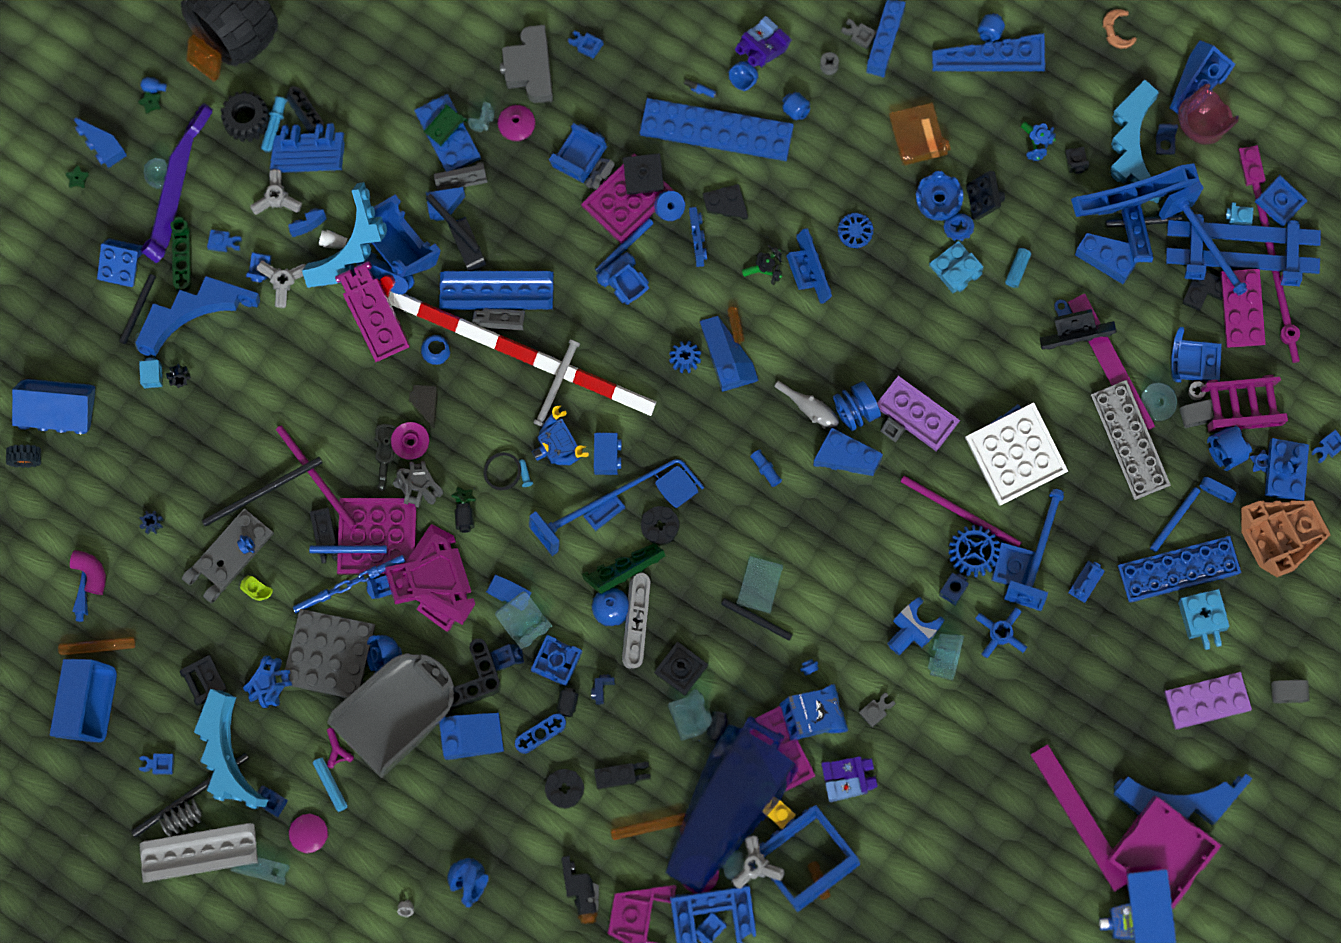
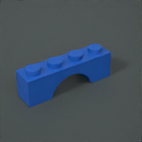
M887 0L868 60L866 73L885 77L893 44L905 12L906 2Z

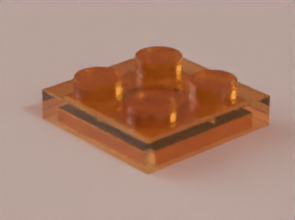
M193 34L188 39L187 61L215 82L220 76L222 56L217 50L208 46L203 39Z

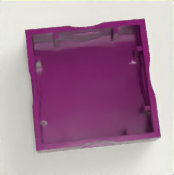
M1154 795L1107 856V859L1126 874L1167 869L1172 909H1174L1190 888L1196 875L1206 867L1222 845Z

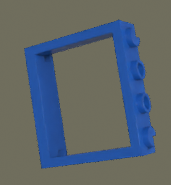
M816 805L808 810L805 809L802 812V816L798 819L790 820L782 831L774 832L770 837L771 839L766 843L762 842L759 844L760 854H764V857H766L813 820L817 819L846 855L847 859L796 898L793 897L781 880L778 881L771 878L796 912L800 911L860 865L859 859Z

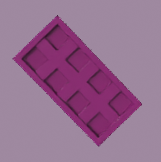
M1260 269L1233 271L1241 283L1245 282L1247 285V291L1239 296L1233 292L1235 287L1225 272H1220L1226 348L1266 345Z
M780 706L745 723L780 794L816 776L798 740L790 741Z

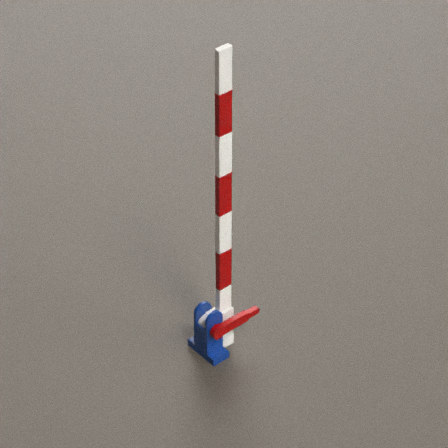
M372 252L365 262L370 261L372 265L370 271L374 279H379L391 306L400 308L549 373L557 374L562 361L404 294L414 285V277L412 275L406 277L396 276L391 266L386 262L376 259L377 255ZM359 262V263H357V266H358V265H361V264H363V263H365V262ZM570 364L563 378L650 416L653 414L657 403L652 399Z

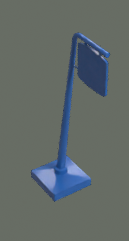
M674 459L553 523L547 524L535 511L529 516V528L553 556L559 551V539L555 534L558 528L654 474L656 475V473L674 463L681 464L685 470L676 466L661 478L657 476L658 480L655 482L661 494L673 507L678 508L697 494L696 484L701 489L705 487L682 460ZM685 471L688 472V474L693 478V480L695 481V483H693V481H692V480L690 479V477L685 473Z

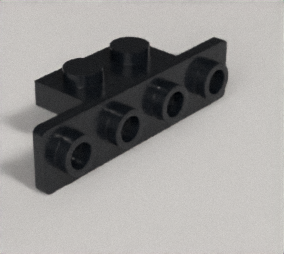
M1092 309L1057 316L1054 319L1058 334L1041 337L1040 345L1042 350H1051L1057 346L1072 345L1079 341H1090L1102 336L1109 337L1117 333L1115 322L1095 325Z

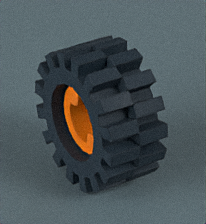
M34 445L9 446L6 448V464L11 467L21 468L40 466L41 448Z

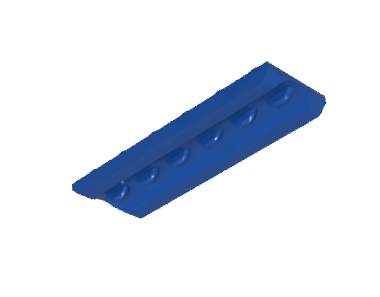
M444 271L440 273L439 309H553V272Z
M1230 536L1118 565L1128 602L1155 597L1241 573Z

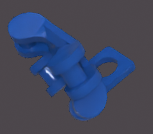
M268 655L262 658L259 668L249 683L243 687L244 691L250 695L248 697L250 702L259 699L262 708H268L269 705L278 706L280 704L279 694L284 687L292 686V681H289L290 670L278 671L282 663L280 658L271 659V656ZM275 676H281L282 682L276 683Z

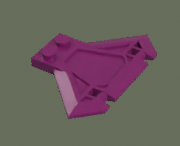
M431 524L407 561L403 564L385 567V574L395 604L417 600L463 625L474 608L475 601L474 598H467L466 594L471 593V588L458 548H451L450 544L456 542L453 535Z

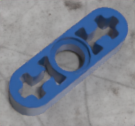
M554 714L521 734L515 740L516 749L520 753L525 754L556 736L565 729V718L560 714ZM554 719L562 720L560 723L561 727L554 726L551 728L553 732L550 734L545 724L548 723L550 727L554 724ZM542 728L546 731V736L543 739L535 737L537 729ZM532 734V737L536 741V743L533 744V742L530 741L529 743H527L528 747L526 749H524V747L520 748V741L522 739L524 741H528L530 739L528 735Z

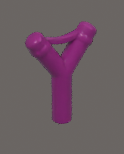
M333 728L327 729L332 746L327 767L334 768V765L341 761L352 762L354 756L340 747L335 730ZM338 754L345 758L336 761Z

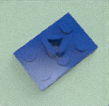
M1274 438L1270 439L1265 496L1304 501L1308 444Z

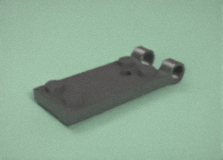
M244 508L194 566L184 573L182 580L190 586L203 574L214 584L205 592L203 597L210 603L215 602L274 533ZM241 535H247L253 540L255 544L253 547L254 553L244 554L239 549L237 541L240 540ZM220 560L224 561V565L222 567L217 566V563Z

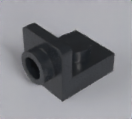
M1084 147L1065 150L1069 173L1082 174L1088 170L1089 161L1086 159Z

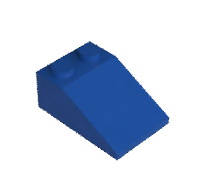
M499 713L444 717L439 722L445 760L504 752Z

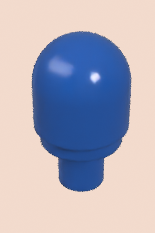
M146 77L140 83L142 90L145 92L157 93L158 90L166 92L167 84L159 83V80L156 78Z

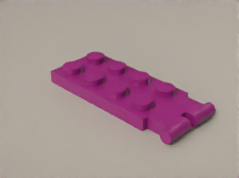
M370 261L354 267L355 276L351 270L335 276L337 283H342L346 291L343 293V296L375 362H378L409 348L411 345L379 279H374L370 268H372Z

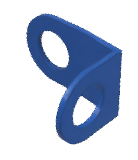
M1058 300L1055 303L1054 307L1058 316L1072 313L1066 301ZM1059 303L1065 305L1063 310L1058 309L1057 305Z

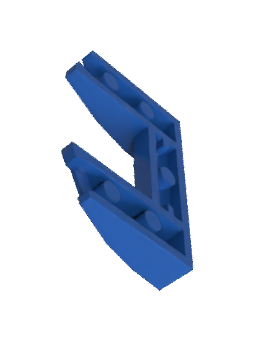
M748 884L740 889L734 886L716 891L670 896L677 943H697L693 915L730 909L732 910L736 942L742 943L741 940L750 933L754 937L756 936Z

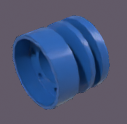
M864 381L851 386L853 396H850L845 390L842 391V397L839 394L833 396L837 413L850 431L856 430V424L859 427L863 426L862 416L868 422L881 417L878 404Z

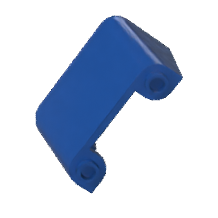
M394 195L373 207L375 210L374 217H382L383 223L387 227V233L381 241L372 242V244L391 266L396 276L406 277L434 267L441 250L436 244L430 246L429 242L423 243L404 219L405 212H400L398 208L401 201Z

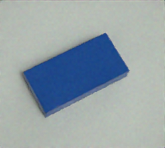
M615 496L588 511L583 517L596 532L625 509V506Z

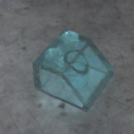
M940 634L939 640H934L932 650L936 652L934 658L930 657L928 669H931L930 675L953 681L964 636Z

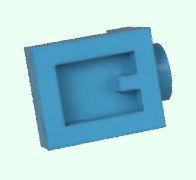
M1232 202L1230 208L1226 210V219H1229L1228 224L1252 226L1254 208L1236 206V203Z

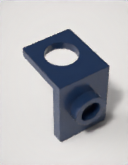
M1159 124L1156 132V154L1175 155V135L1178 125ZM1164 140L1169 141L1171 148L1163 150L1160 143Z

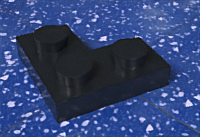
M1206 272L1204 280L1193 279L1182 304L1200 311L1207 295L1223 301L1221 278Z

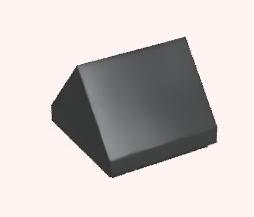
M889 417L881 432L896 442L906 429Z

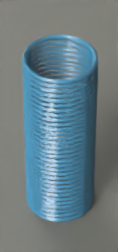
M1023 248L1018 249L1005 281L1008 286L1014 288L1019 286L1031 256L1030 251Z

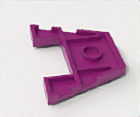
M676 885L614 894L608 934L623 943H655L646 941L653 901L670 903V896H675Z

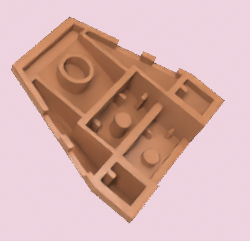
M1258 501L1241 508L1242 534L1260 568L1276 577L1294 571L1331 535L1313 501Z

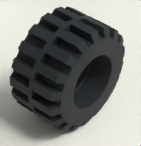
M242 91V94L235 92V96L232 97L230 95L228 97V102L224 101V108L221 107V120L228 134L233 136L235 140L240 139L241 142H245V139H248L249 142H252L253 138L257 140L260 138V134L264 135L266 133L265 128L267 129L270 120L269 111L264 100L258 94L255 96L254 92L251 91L249 94L246 91ZM253 110L255 112V116L251 121L247 123L236 122V117L241 111Z

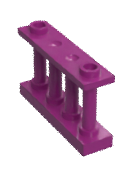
M1265 375L1258 379L1218 382V380L1207 381L1201 388V391H1210L1215 417L1207 425L1208 432H1219L1230 426H1238L1240 430L1283 426L1288 421L1287 413L1280 414L1278 412L1273 387L1281 381V378ZM1255 387H1266L1270 410L1268 415L1262 416L1259 413ZM1247 388L1251 408L1250 417H1243L1241 415L1236 389ZM1220 390H1229L1233 413L1230 419H1225L1222 416L1218 394Z

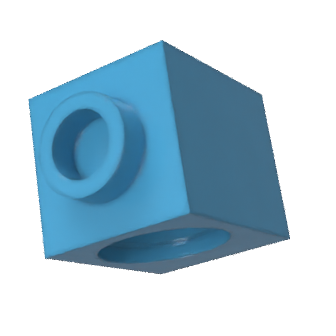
M147 358L145 361H139L140 384L143 388L163 387L162 365L159 360Z

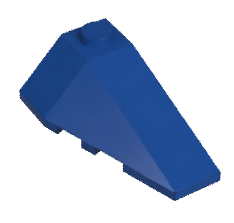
M1199 41L1189 56L1170 109L1184 118L1199 104L1200 99L1213 92L1212 89L1218 83L1221 84L1226 80L1235 63L1215 46Z
M716 316L700 321L721 391L757 382L758 378L753 362L721 319Z

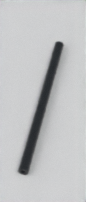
M319 456L202 520L204 526L210 525L323 463L322 459Z
M244 753L236 758L237 766L249 760V757ZM212 776L131 831L133 836L136 838L159 822V818L162 820L164 818L163 813L169 815L171 809L175 811L178 805L181 807L184 802H188L207 789Z

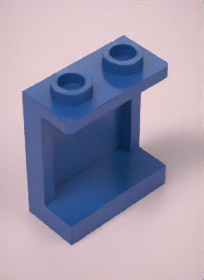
M573 123L571 126L572 133L558 154H552L549 161L555 169L584 183L607 146L602 135L598 133L593 134L585 126H578Z

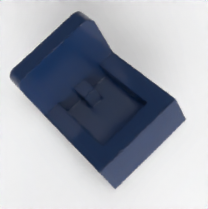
M599 675V678H595V688H591L592 699H595L596 705L604 704V685H615V678H611V675Z
M262 785L257 793L268 799L266 807L262 808L279 817L288 800Z

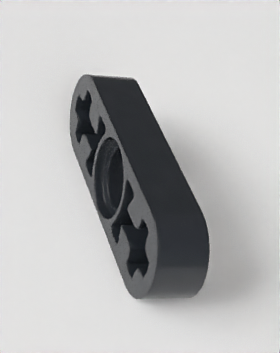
M296 86L290 87L285 94L287 102L307 131L314 134L317 124L324 126L323 120L304 92ZM301 107L305 108L308 113L304 112Z

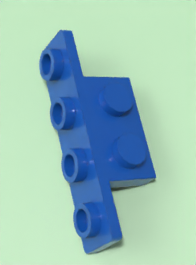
M806 228L796 236L801 251L790 252L786 256L798 290L814 287L820 304L832 297L831 288L828 286L825 278V272L821 267L818 253L813 245L812 236Z

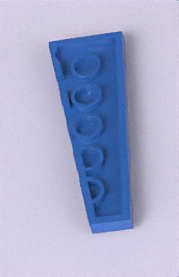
M1044 34L932 52V71L1045 70Z

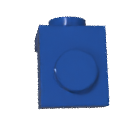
M253 252L250 269L246 277H250L255 282H262V280L267 279V276L257 270V266L261 261L271 265L272 255Z
M386 575L367 580V592L372 599H380L392 595Z
M711 912L696 929V937L702 943H713L714 939L725 929L727 924L718 915Z

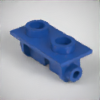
M1088 561L1068 593L1085 603L1105 570L1101 569V565L1097 562L1091 563Z

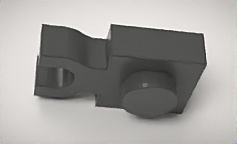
M848 19L847 25L851 26V29L843 27L841 33L851 35V41L868 49L877 32L862 23L858 27L852 20Z
M599 158L590 172L591 176L584 184L590 189L593 187L597 190L601 180L606 179L610 175L611 169L615 164L609 159Z
M886 692L881 696L878 703L873 700L859 712L872 728L887 715L884 710L890 709L896 704L894 701L890 704L884 703V699L888 697Z

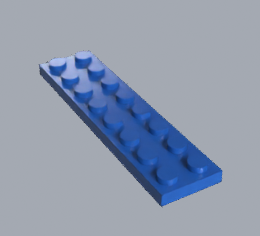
M647 98L640 135L787 161L794 124Z

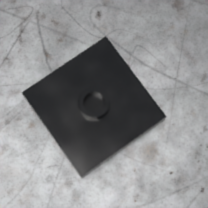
M660 154L623 157L627 195L664 191Z

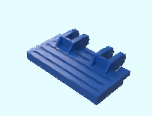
M327 123L326 135L323 138L324 127L322 124H317L314 134H301L300 138L299 125H293L291 139H289L288 125H282L281 135H275L273 141L270 170L277 169L281 172L342 170L345 145L343 142L344 133H335L334 140L333 123Z

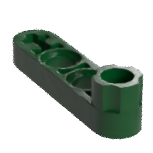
M176 217L170 224L172 229L173 285L177 291L186 292L191 287V231L187 221L183 220L182 217ZM179 243L187 245L184 251L176 249ZM179 261L187 262V266L184 269L177 268ZM180 274H183V279L187 282L183 284V287L178 284L181 282Z

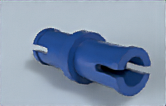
M761 450L755 451L750 456L758 466L760 474L766 477L772 487L782 482V479L773 469V464L768 462Z

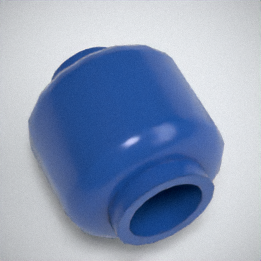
M998 14L985 15L978 27L981 39L986 42L997 41L1003 33L1005 23Z
M799 92L789 93L784 97L783 111L793 120H802L809 114L810 102Z

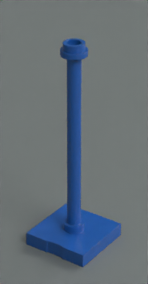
M1198 182L1169 195L1159 212L1161 219L1164 220L1184 211L1235 287L1233 292L1238 296L1247 291L1246 283L1239 281L1191 210V207L1194 206L1204 188L1203 185Z
M1053 489L1050 492L1049 496L1052 500L1026 584L1023 585L1010 581L1004 600L1042 611L1048 592L1033 588L1059 501L1064 499L1063 491Z

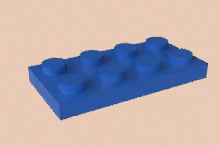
M448 94L414 110L424 130L443 110L445 104L457 113ZM463 122L442 147L427 135L446 172L461 169L481 159Z

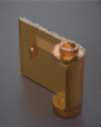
M933 103L889 113L903 166L948 155L950 150L949 141L941 136Z

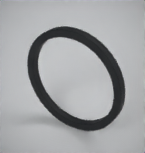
M501 452L493 455L488 459L484 467V478L487 484L496 490L503 491L512 488L521 477L520 462L510 453ZM499 456L513 458L518 466L516 479L506 487L494 486L487 476L489 464Z

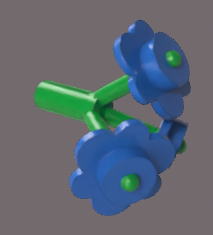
M1024 122L1021 128L1029 134L1034 148L1033 151L1028 152L1026 155L1028 159L1033 161L1041 160L1043 156L1047 155V149L1045 148L1050 144L1052 145L1056 140L1054 127H1051L1049 131L1044 123L1034 125L1032 128L1027 122ZM1037 144H1045V148L1039 150Z

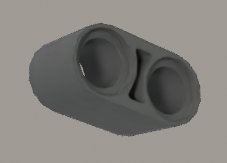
M1212 400L1193 403L1179 408L1184 428L1207 424L1215 418Z
M1307 680L1271 682L1272 703H1301L1310 701Z

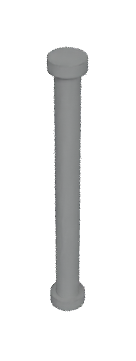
M569 340L568 343L570 345L538 418L533 422L541 427L544 424L574 352L580 346V343L574 340Z

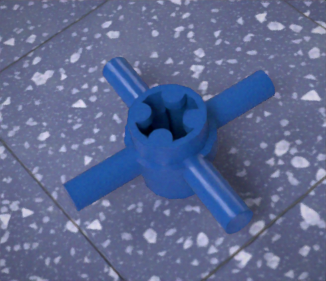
M1015 607L1006 621L994 623L981 613L976 617V620L990 629L991 641L981 653L985 658L990 656L997 645L1010 643L1022 653L1027 649L1026 645L1013 637L1012 625L1021 614L1018 608ZM996 630H1007L1005 631V638H1001V636L995 633Z

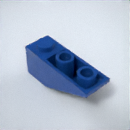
M74 119L77 124L75 129L80 136L85 135L88 139L85 143L91 151L95 149L98 153L95 156L101 165L105 163L109 168L127 156L113 135L80 119Z

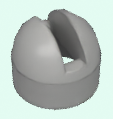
M408 899L406 901L402 900L398 905V914L404 917L413 914V903Z

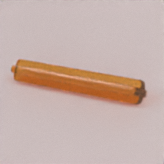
M127 637L59 644L58 652L60 655L130 649L135 647V639Z
M680 813L611 829V837L613 840L687 824L686 813Z

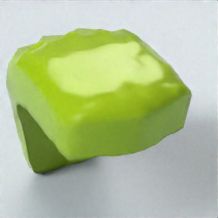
M250 575L242 580L240 586L244 593L258 601L269 598L273 592V589L265 586Z

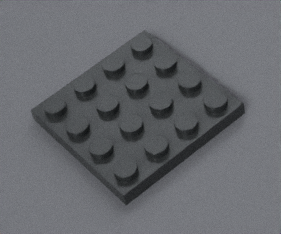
M300 609L285 670H290L291 672L289 674V681H292L291 687L348 698L362 685L367 655L370 650V645H367L369 637L374 635L376 625Z

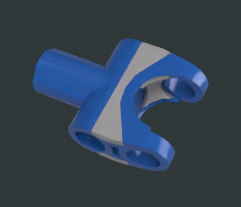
M918 597L906 606L893 621L901 629L887 645L898 655H901L913 641L923 648L934 637L945 621L941 616L936 621L934 620L930 623L920 621L917 617V611L924 602L921 597Z

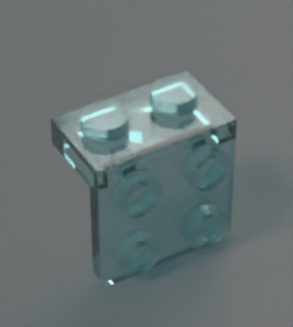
M525 591L521 592L495 613L497 619L520 649L529 646L539 635L545 634L552 626Z
M697 689L692 690L688 697L668 704L681 741L703 734L710 726L711 716L708 711H705L703 705L704 698Z

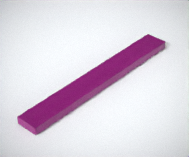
M1085 294L1068 302L1073 313L1092 309L1095 325L1101 324ZM1102 336L1088 341L1111 386L1127 380L1147 430L1154 428L1155 425L1109 338Z
M1046 745L1031 754L1030 756L1113 891L1126 885L1127 874L1107 859L1112 848L1050 747Z

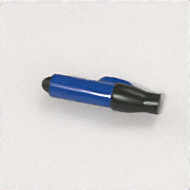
M685 79L684 85L691 88V91L698 94L703 93L712 98L718 97L716 91L698 82Z

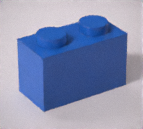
M594 433L595 475H618V469H621V457H618V450H622V439H618L617 433Z

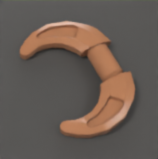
M1121 9L1109 12L1103 20V27L1106 28L1108 35L1106 39L1112 46L1128 48L1137 39H1121L1118 35H1115L1112 26L1117 17L1128 15L1127 11Z

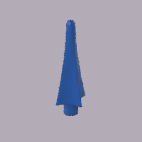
M83 571L72 610L75 612L76 621L82 622L84 615H88L86 591H84L86 574Z

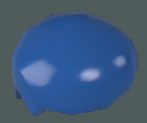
M740 61L729 70V79L737 89L747 91L757 82L758 71L748 61Z

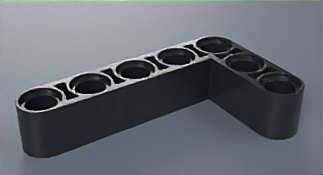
M474 639L469 646L480 678L453 687V694H459L460 699L457 702H452L449 711L499 693L501 689V683L488 646L482 639ZM483 645L484 650L481 653L474 652L475 646ZM483 663H489V670L482 671L480 669ZM493 680L497 682V685L494 689L487 688V683L489 681ZM472 687L478 688V693L475 696L468 694L469 689Z

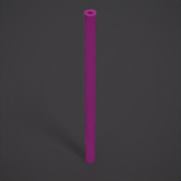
M283 426L277 427L276 431L302 466L308 463L307 458ZM314 468L309 470L308 474L350 530L357 527L356 523Z
M903 476L901 483L979 527L982 526L984 530L989 529V533L995 534L996 537L1010 545L1019 547L1022 543L912 479Z

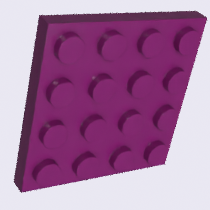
M340 498L341 505L356 523L357 527L350 530L339 515L338 545H387V553H338L337 574L359 575L373 566H379L402 554L407 561L416 547L417 507H415V504H404L405 498Z

